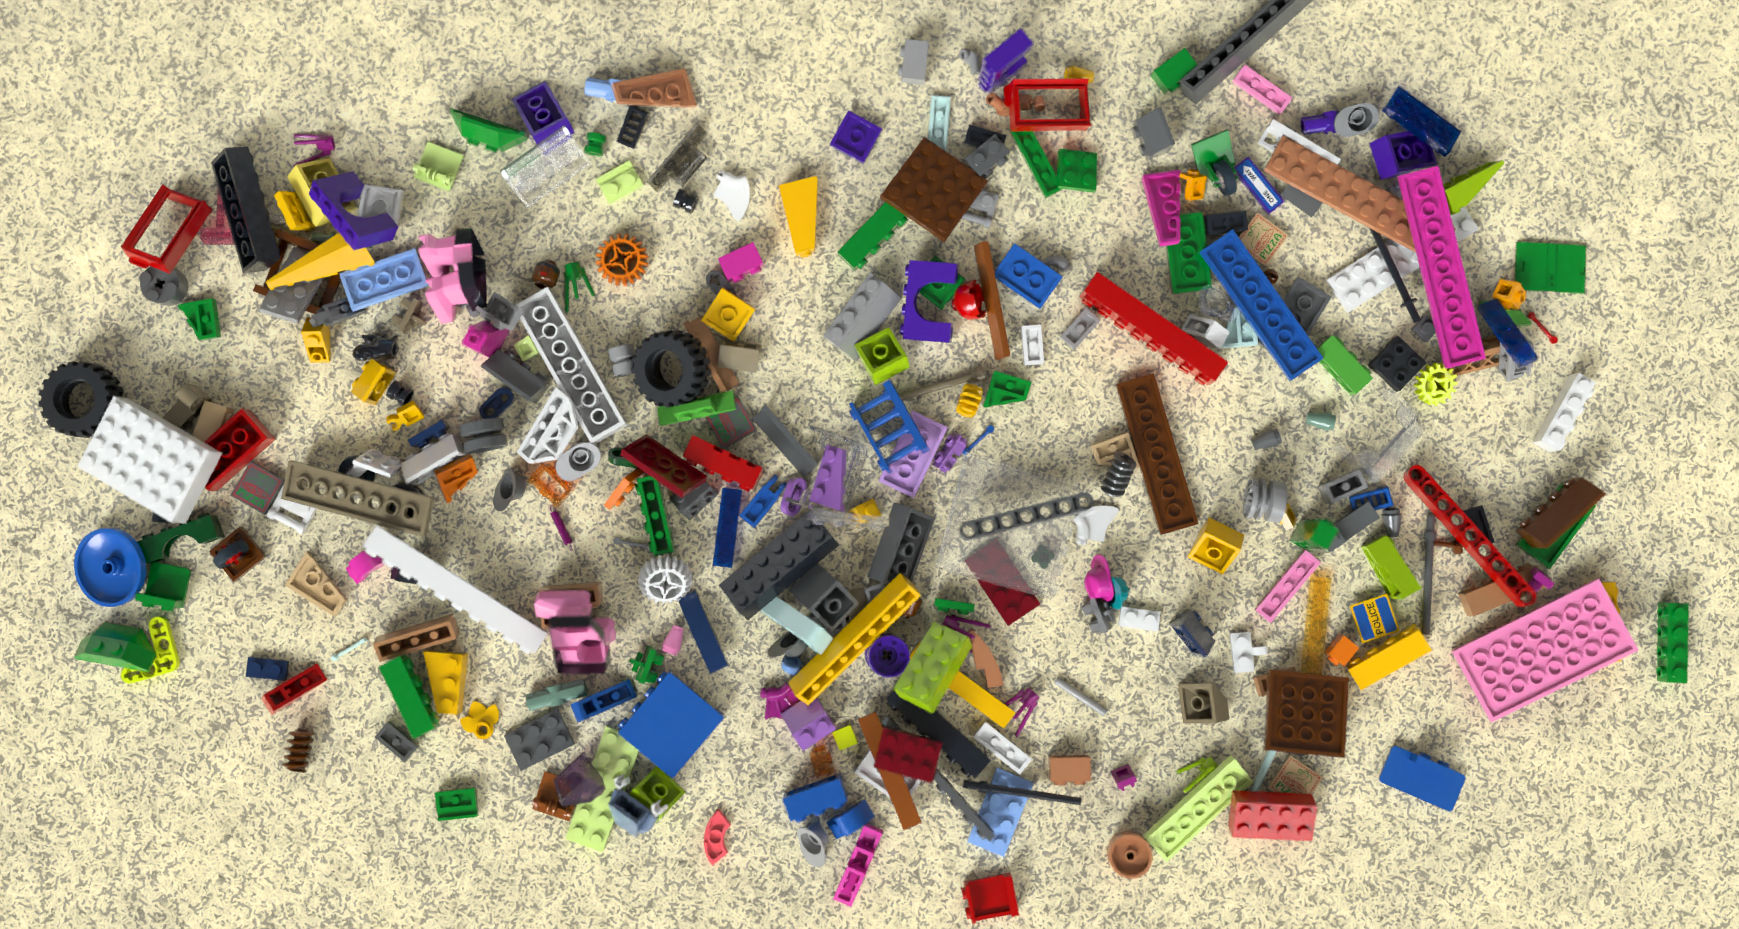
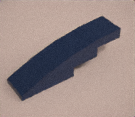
M693 591L685 597H680V607L710 674L729 666L697 592Z

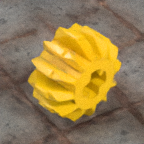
M966 383L959 395L956 412L965 417L972 418L975 416L983 394L982 388Z

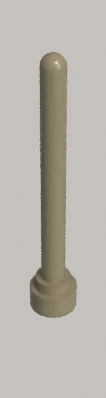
M982 366L974 368L969 374L899 393L903 401L969 381L980 383L986 381Z

